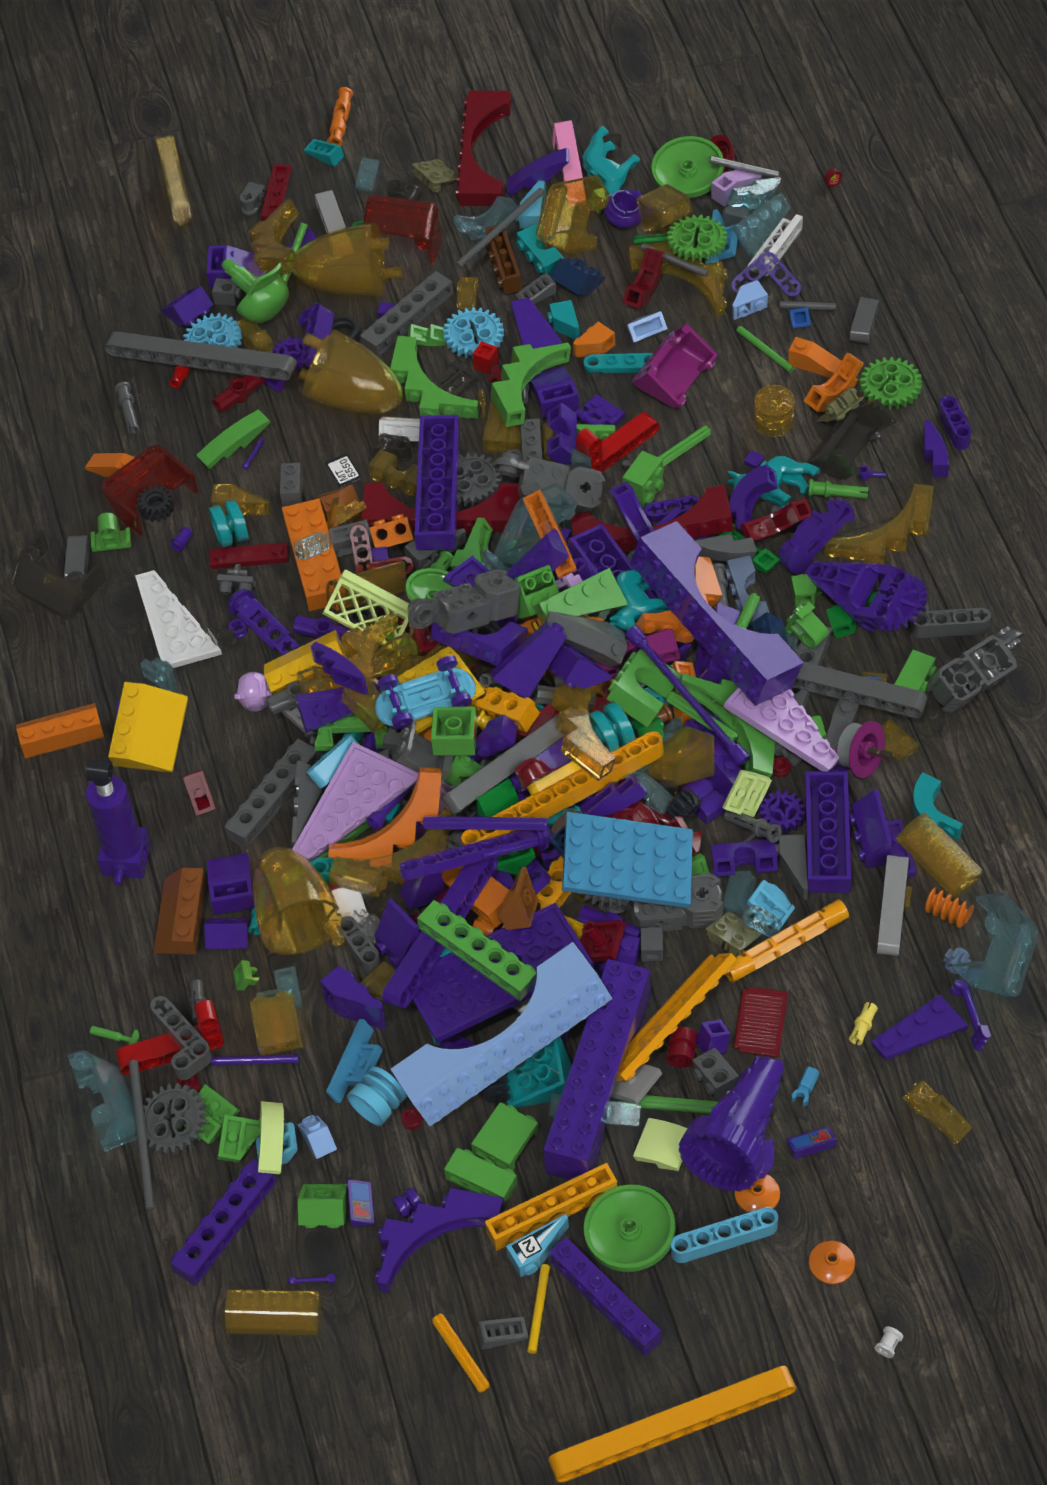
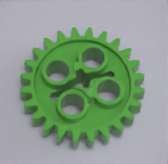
M695 215L692 218L685 216V220L679 218V223L673 222V226L669 227L667 244L669 245V250L673 249V254L678 253V258L684 256L685 260L691 258L692 262H694L695 258H698L701 262L702 258L709 260V256L715 258L716 253L721 254V249L724 250L727 244V231H725V226L721 227V222L716 223L715 218L710 220V216L703 218L702 215L699 218H696ZM700 228V229H699V234H698V244H697V247L695 248V242H696V237H697V229Z
M883 357V362L876 359L875 364L869 363V368H864L860 378V391L863 392V397H868V402L874 401V406L881 404V409L885 405L888 406L889 410H891L892 406L899 409V405L906 407L907 402L912 404L913 399H918V394L921 393L922 388L921 374H918V369H914V364L908 366L907 360L902 363L901 358L894 361L893 357H891L890 361H887Z

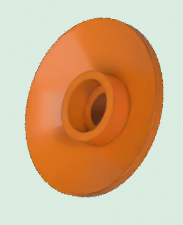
M767 1174L765 1178L755 1181L752 1187L746 1190L742 1189V1191L735 1190L737 1204L748 1213L766 1207L774 1209L780 1198V1189L777 1182ZM760 1188L761 1191L755 1192L753 1189Z
M825 1241L818 1244L812 1250L809 1257V1267L812 1274L819 1281L826 1284H839L849 1279L855 1268V1258L852 1251L843 1243ZM835 1257L836 1261H829L828 1258Z

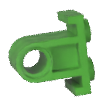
M103 513L98 516V534H95V531L91 532V548L93 552L131 547V531L129 527L126 530L120 531L117 517L112 513Z
M808 602L805 606L799 605L792 612L793 614L786 620L788 624L785 627V632L788 635L794 633L808 648L814 649L829 636V631L812 612L815 607Z

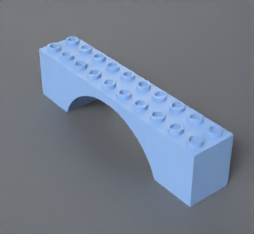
M572 942L537 966L536 986L527 1007L517 1020L502 1033L484 1043L463 1049H442L426 1044L391 1068V1071L413 1105L428 1125L432 1126L613 998L597 973L574 942Z

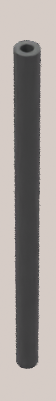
M542 188L537 189L455 263L456 266L461 269L544 194V190Z
M137 1060L129 1061L145 1209L153 1210L154 1199L139 1067Z

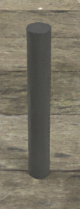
M780 301L781 309L808 307V310L836 311V303Z

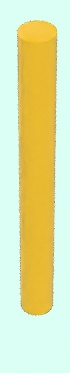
M542 1264L540 1268L527 1350L531 1354L537 1352L550 1266L547 1264Z

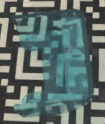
M554 484L541 489L557 524L570 520L575 515L578 502L559 485ZM524 497L515 505L494 552V556L499 561L513 566L541 540L523 501Z

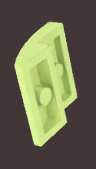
M740 770L722 808L740 815L743 813L754 817L772 780L758 773Z
M648 1118L633 1157L636 1161L655 1163L661 1169L679 1171L682 1164L679 1142L687 1128L670 1122Z

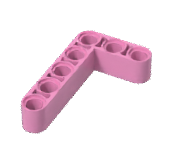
M572 121L553 123L552 143L554 151L564 148L569 149V163L561 169L568 207L587 205V198Z

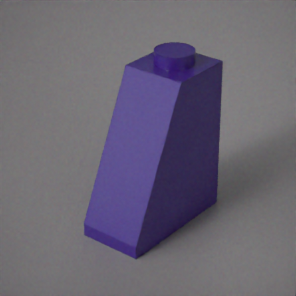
M438 872L415 879H405L400 895L410 909L430 904L431 900L445 891L442 873Z

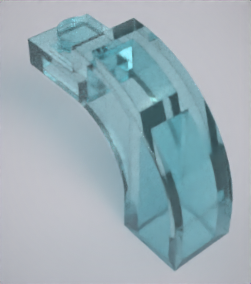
M497 196L490 209L482 215L476 217L456 215L453 222L461 233H467L471 240H482L486 236L485 227L500 224L517 208V205L512 198Z

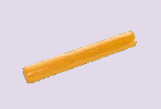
M440 1313L432 1319L434 1326L478 1392L482 1393L487 1390L489 1382L444 1315Z

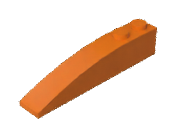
M539 489L524 497L523 501L540 538L542 539L547 533L556 529L569 555L555 569L558 578L560 579L576 571L577 568L570 550L541 490Z

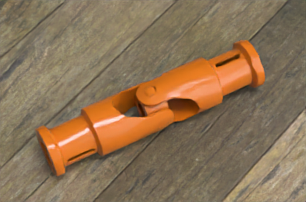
M341 87L338 90L339 97L335 102L333 119L329 130L330 137L327 139V142L340 146L343 145L342 137L345 135L346 122L348 121L351 108L350 100L353 97V91L348 87Z

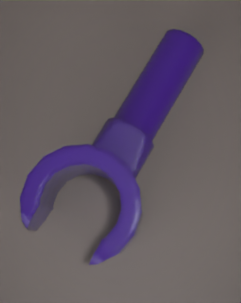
M859 466V477L863 481L873 476L886 477V472L869 471L868 466Z

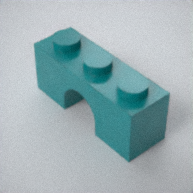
M536 224L517 232L516 246L518 250L525 254L528 262L533 263L539 274L544 275L547 273L551 277L559 259H564V257L555 247L543 250L545 248V235Z

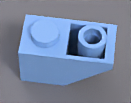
M758 280L740 287L733 303L732 318L734 320L767 308L768 294Z
M318 1115L308 1116L302 1120V1123L298 1124L310 1151L316 1159L337 1150L328 1126Z

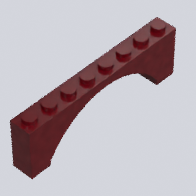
M468 91V98H464V108L466 109L463 110V121L465 123H462V134L464 136H461V147L463 149L459 150V159L462 161L458 162V172H460V175H457V185L459 188H456V199H459L460 206H503V180H497L487 174L475 161L472 150L476 140L486 128L497 120L510 116L511 92Z
M365 483L362 521L367 520L369 528L374 526L373 522L384 519L385 522L392 521L393 516L403 514L404 517L409 516L413 532H415L416 509L410 508L395 499L386 490L384 483ZM500 483V488L489 498L476 506L457 512V530L464 529L467 533H471L477 518H484L493 529L492 532L507 533L511 528L519 530L518 518L521 501L518 495L519 484ZM398 523L396 526L397 532H406V526ZM385 529L378 530V532H387Z
M725 485L705 488L706 492L691 509L669 522L652 526L653 529L658 530L677 521L692 538L733 531L732 515ZM589 512L570 515L574 536L603 524L623 552L633 551L637 547L634 537L626 528L613 526L597 520Z

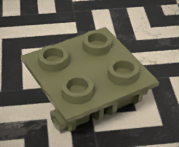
M434 159L412 164L415 168L413 171L414 176L425 186H428L432 192L438 193L441 190V183L457 181V175L454 171L445 166L441 160Z
M848 388L826 406V413L816 421H825L826 423L832 420L839 421L846 416V412L857 408L859 402L864 397H857L856 389Z
M729 911L705 929L708 931L706 936L709 937L710 941H713L720 947L725 945L724 950H729L735 957L738 955L742 956V953L746 951L744 949L763 935V932Z

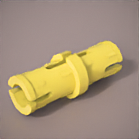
M866 1002L860 1016L854 1022L855 1027L849 1040L855 1045L857 1040H859L857 1045H862L867 1031L872 1027L873 1017L878 1010L877 1006L873 1003L868 1008L869 1002Z

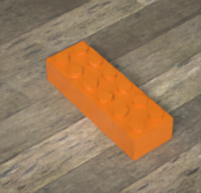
M320 499L282 507L284 523L308 610L313 611L325 608L341 572ZM343 586L339 589L341 598L346 597L345 587Z

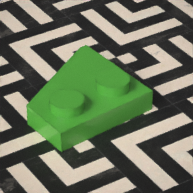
M224 1115L217 1159L239 1163L259 1137L261 1121Z

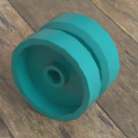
M235 499L225 502V514L219 505L208 508L213 529L222 548L233 544L232 534L239 543L249 539L245 519Z
M615 701L603 706V713L595 710L587 715L590 731L605 754L608 755L619 749V744L624 746L635 740L633 728L626 714Z

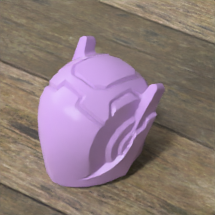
M248 672L239 679L238 690L234 694V699H238L246 710L257 712L268 706L266 698L272 696L265 676L258 672Z

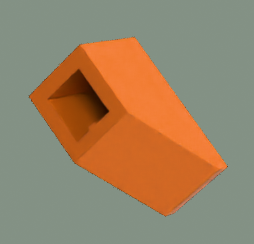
M597 322L589 327L582 336L575 339L573 342L574 356L586 357L591 354L607 353L615 346V332Z

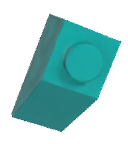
M568 300L549 304L550 312H547L548 322L553 324L554 330L572 339L580 337L579 325L572 301Z

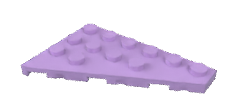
M738 687L723 706L822 772H830L840 758L835 750L830 747L827 739L824 740L819 734V728L812 718L807 715L802 705L799 706L791 689L755 706Z
M352 742L292 851L310 861L314 860L328 849V843L338 842L366 821L372 812L379 811L414 785L417 781L418 773Z

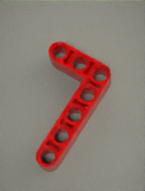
M642 412L603 441L588 428H584L576 437L578 467L593 469L603 473L655 435L660 428V423L646 412Z
M210 1000L198 1002L194 1006L198 1025L193 1027L208 1043L210 1051L219 1049L224 1045V1040L213 1002ZM165 1034L121 1047L116 1051V1058L120 1073L130 1075L129 1061L137 1060L139 1072L171 1063L173 1056L181 1051V1049Z

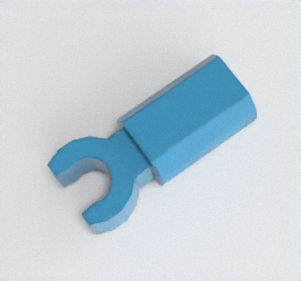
M809 1066L805 1068L797 1086L798 1089L792 1094V1102H795L797 1097H803V1106L805 1107L808 1104L809 1094H811L820 1074L817 1069Z

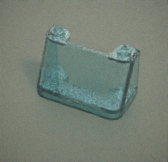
M81 1050L67 1055L79 1089L86 1086L93 1091V1094L100 1091L105 1103L95 1107L91 1114L104 1152L136 1140L137 1129L134 1104L119 1067L87 1051Z

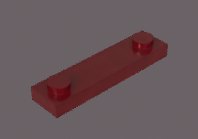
M274 164L261 213L262 221H280L292 173L291 165Z
M285 542L209 549L210 569L234 568L236 564H241V567L289 563L288 544Z

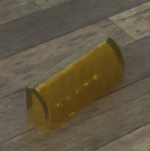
M404 561L355 573V575L390 594L405 591L406 573ZM338 579L331 580L327 583V603L334 591ZM341 586L339 589L341 598L350 596L349 590ZM362 596L356 598L358 604L367 602L366 598ZM352 599L343 601L345 608L354 606ZM339 603L331 605L336 611L341 609Z
M925 812L912 820L896 838V841L954 899L978 883L983 873V870Z
M227 1290L225 1305L226 1334L318 1335L321 1308L319 1292Z

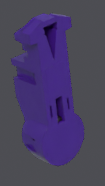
M840 499L835 501L828 500L826 502L829 506L827 513L823 512L820 514L813 510L812 515L808 519L805 518L797 527L793 537L781 546L778 558L782 566L793 574L805 572L812 564L814 556L847 521L851 522L855 518L854 509L850 506V503Z

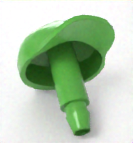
M228 258L223 261L221 266L232 277L231 281L247 294L236 310L245 320L252 323H265L273 319L285 306L289 297V291L284 279L280 275L282 268L280 262L272 271L256 278L244 266L240 267L236 262Z

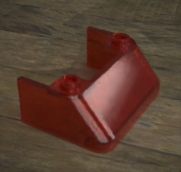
M370 195L365 204L361 232L364 253L368 254L371 243L378 241L380 233L414 238V243L418 248L429 250L430 262L435 263L441 245L438 208L428 202Z
M160 445L148 447L104 480L101 485L103 494L119 519L139 536L143 533L138 511L133 505L138 502L139 494L143 493L144 489L148 491L149 486H152L153 489L155 485H163L165 488L172 490L183 484L194 494L198 493L194 472Z

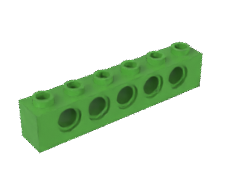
M433 900L417 918L418 927L421 931L517 1000L521 1001L536 984L537 973L531 965L523 964L514 953L505 951L497 941L490 940L484 936V933L479 928H473L467 924V921L462 916H456L450 912V909L445 904H439ZM441 923H448L449 925H447V926H441L440 924H441ZM458 935L466 936L465 938H457ZM475 947L483 948L480 951L474 950ZM498 959L500 962L493 963L491 960ZM511 971H514V972H516L517 974H516V975H509L508 973L511 972Z

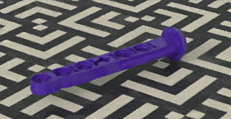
M241 589L233 593L228 602L229 612L232 615H237L272 650L276 649L282 655L290 652L285 646H291L293 650L300 647L290 637L291 633L254 598L252 591ZM261 619L268 620L267 625L264 627H258V622ZM275 631H279L280 637L276 640H272L271 634ZM330 675L325 677V681L332 682L329 690L337 689V684L334 683L333 678Z
M549 826L548 830H520L423 856L418 860L415 858L404 861L400 864V876L403 879H415L427 874L438 873L534 846L543 852L551 844L548 840L551 830Z

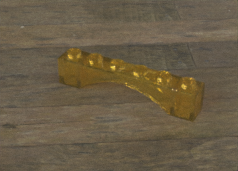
M406 633L390 639L373 655L354 665L365 676V681L418 663L417 644L411 635ZM313 666L297 672L298 689L301 694L343 688V686L334 683L332 675L324 673L323 667Z

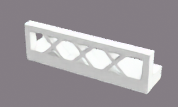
M796 214L792 221L783 218L748 266L768 250L780 260L801 232L803 216ZM765 256L764 264H770L772 268L769 271L771 272L776 265L771 261L772 256L769 258ZM757 268L750 269L753 272L760 273Z
M382 417L379 420V439L419 441L420 419Z

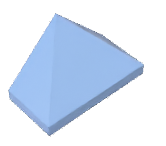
M661 311L637 318L627 324L633 342L667 329Z

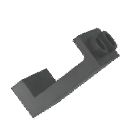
M412 722L408 727L405 726L399 735L401 741L396 749L398 752L396 761L417 773L419 767L440 768L442 782L450 773L453 755H433L432 742L415 733L416 723Z

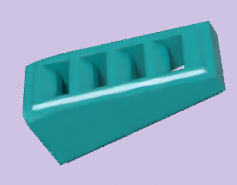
M313 139L304 149L306 154L331 166H336L344 157L340 145Z

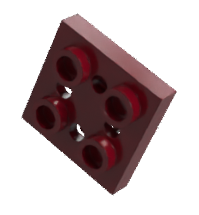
M623 920L586 922L583 925L584 928H582L583 932L580 942L593 962H603L608 959L615 961L626 924Z

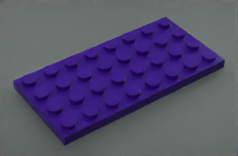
M556 902L535 912L531 926L528 928L506 930L503 927L486 936L490 940L497 941L505 951L514 953L523 964L531 965L536 973L537 966L572 942H574L591 967H594L593 961ZM481 947L474 948V950L480 951L483 949ZM451 952L437 960L412 1000L436 1043H439L531 998L536 984L519 1001ZM493 959L491 962L498 963L500 960ZM511 971V972H509L508 974H509V975H516L517 973L514 972V971Z

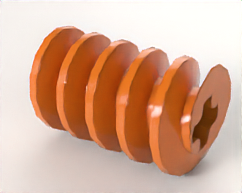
M934 887L926 901L925 912L929 914L933 911L934 917H938L941 914V920L945 921L948 919L949 924L952 925L956 922L957 928L963 927L970 919L975 906L972 905L967 909L966 901L958 905V897L952 902L951 894L944 898V891L941 890L938 894H935L936 887Z

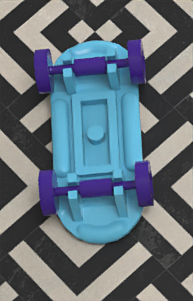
M453 655L443 657L437 661L438 672L399 684L397 675H388L378 681L379 689L383 692L376 701V715L382 723L388 726H393L396 729L404 728L413 721L433 715L434 707H467L472 703V698L475 695V682L466 671L455 668L458 662Z

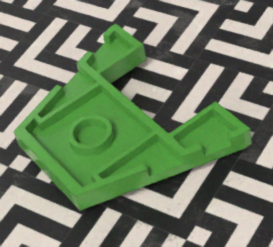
M372 706L320 727L314 751H330L334 746L332 733L374 732L376 749L385 748L383 747V737L387 735L388 728L379 720L376 715L375 706Z

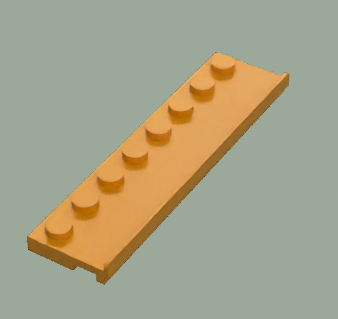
M732 953L718 954L716 957L710 954L632 1038L624 1053L615 1081H628L636 1074L635 1070L650 1059L649 1055L663 1045V1040L668 1035L676 1031L678 1023L686 1019L691 1014V1009L705 999V994L718 985V980L721 976L727 974L733 968L732 964L737 959Z

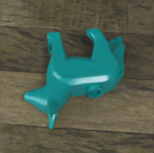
M601 126L592 136L589 146L583 154V167L590 179L598 181L605 187L607 201L609 196L620 191L627 178L628 171L636 167L640 158L633 154L621 165L605 158L607 152L614 151L616 147L611 141L603 142V137L609 131L604 126Z
M776 456L768 462L764 461L760 466L767 464L776 471L778 489L767 492L759 498L784 508L788 505L791 496L779 489L781 483L796 486L800 489V494L804 495L809 490V485L802 474L808 473L814 476L820 473V468L809 463L796 462L786 456ZM727 471L733 478L729 479L728 483L733 485L735 489L738 482L746 474Z
M633 569L621 572L618 575L616 582L628 605L621 607L615 615L610 617V624L628 631L636 625L635 622L639 620L643 613H660L670 610L662 599H650L644 591L653 589L646 584L638 571Z

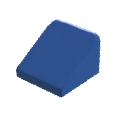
M808 307L789 310L788 315L792 329L811 326Z

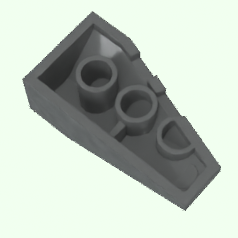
M553 611L548 612L545 622L548 621L551 624L556 622L564 627V632L567 635L564 643L607 668L621 664L627 649L624 631L608 622Z
M297 761L295 786L297 797H294V813L297 816H293L292 847L297 842L329 785L328 783L320 789L306 773L312 766L303 761Z

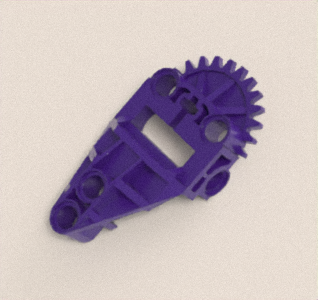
M816 562L811 564L806 571L808 577L817 588L833 599L861 627L869 631H876L877 628H880L884 632L888 628V631L892 632L894 627L897 631H900L902 624L907 628V622L914 623L913 617L921 616L918 611L925 610V607L921 604L928 602L925 598L928 596L927 591H925L927 588L923 585V581L921 579L918 580L917 576L912 578L911 574H907L900 567L877 563ZM883 579L878 589L881 593L875 594L869 608L864 607L877 580L881 581Z

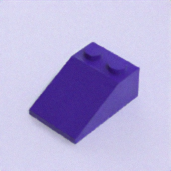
M391 898L387 901L375 933V947L381 955L385 954L389 958L390 964L397 969L419 936V927Z

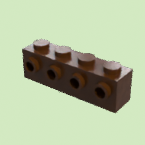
M497 225L485 227L486 235ZM504 229L485 246V249H489V261L494 263L492 264L494 275H498L496 277L498 288H502L504 295L521 291L522 285L521 275Z

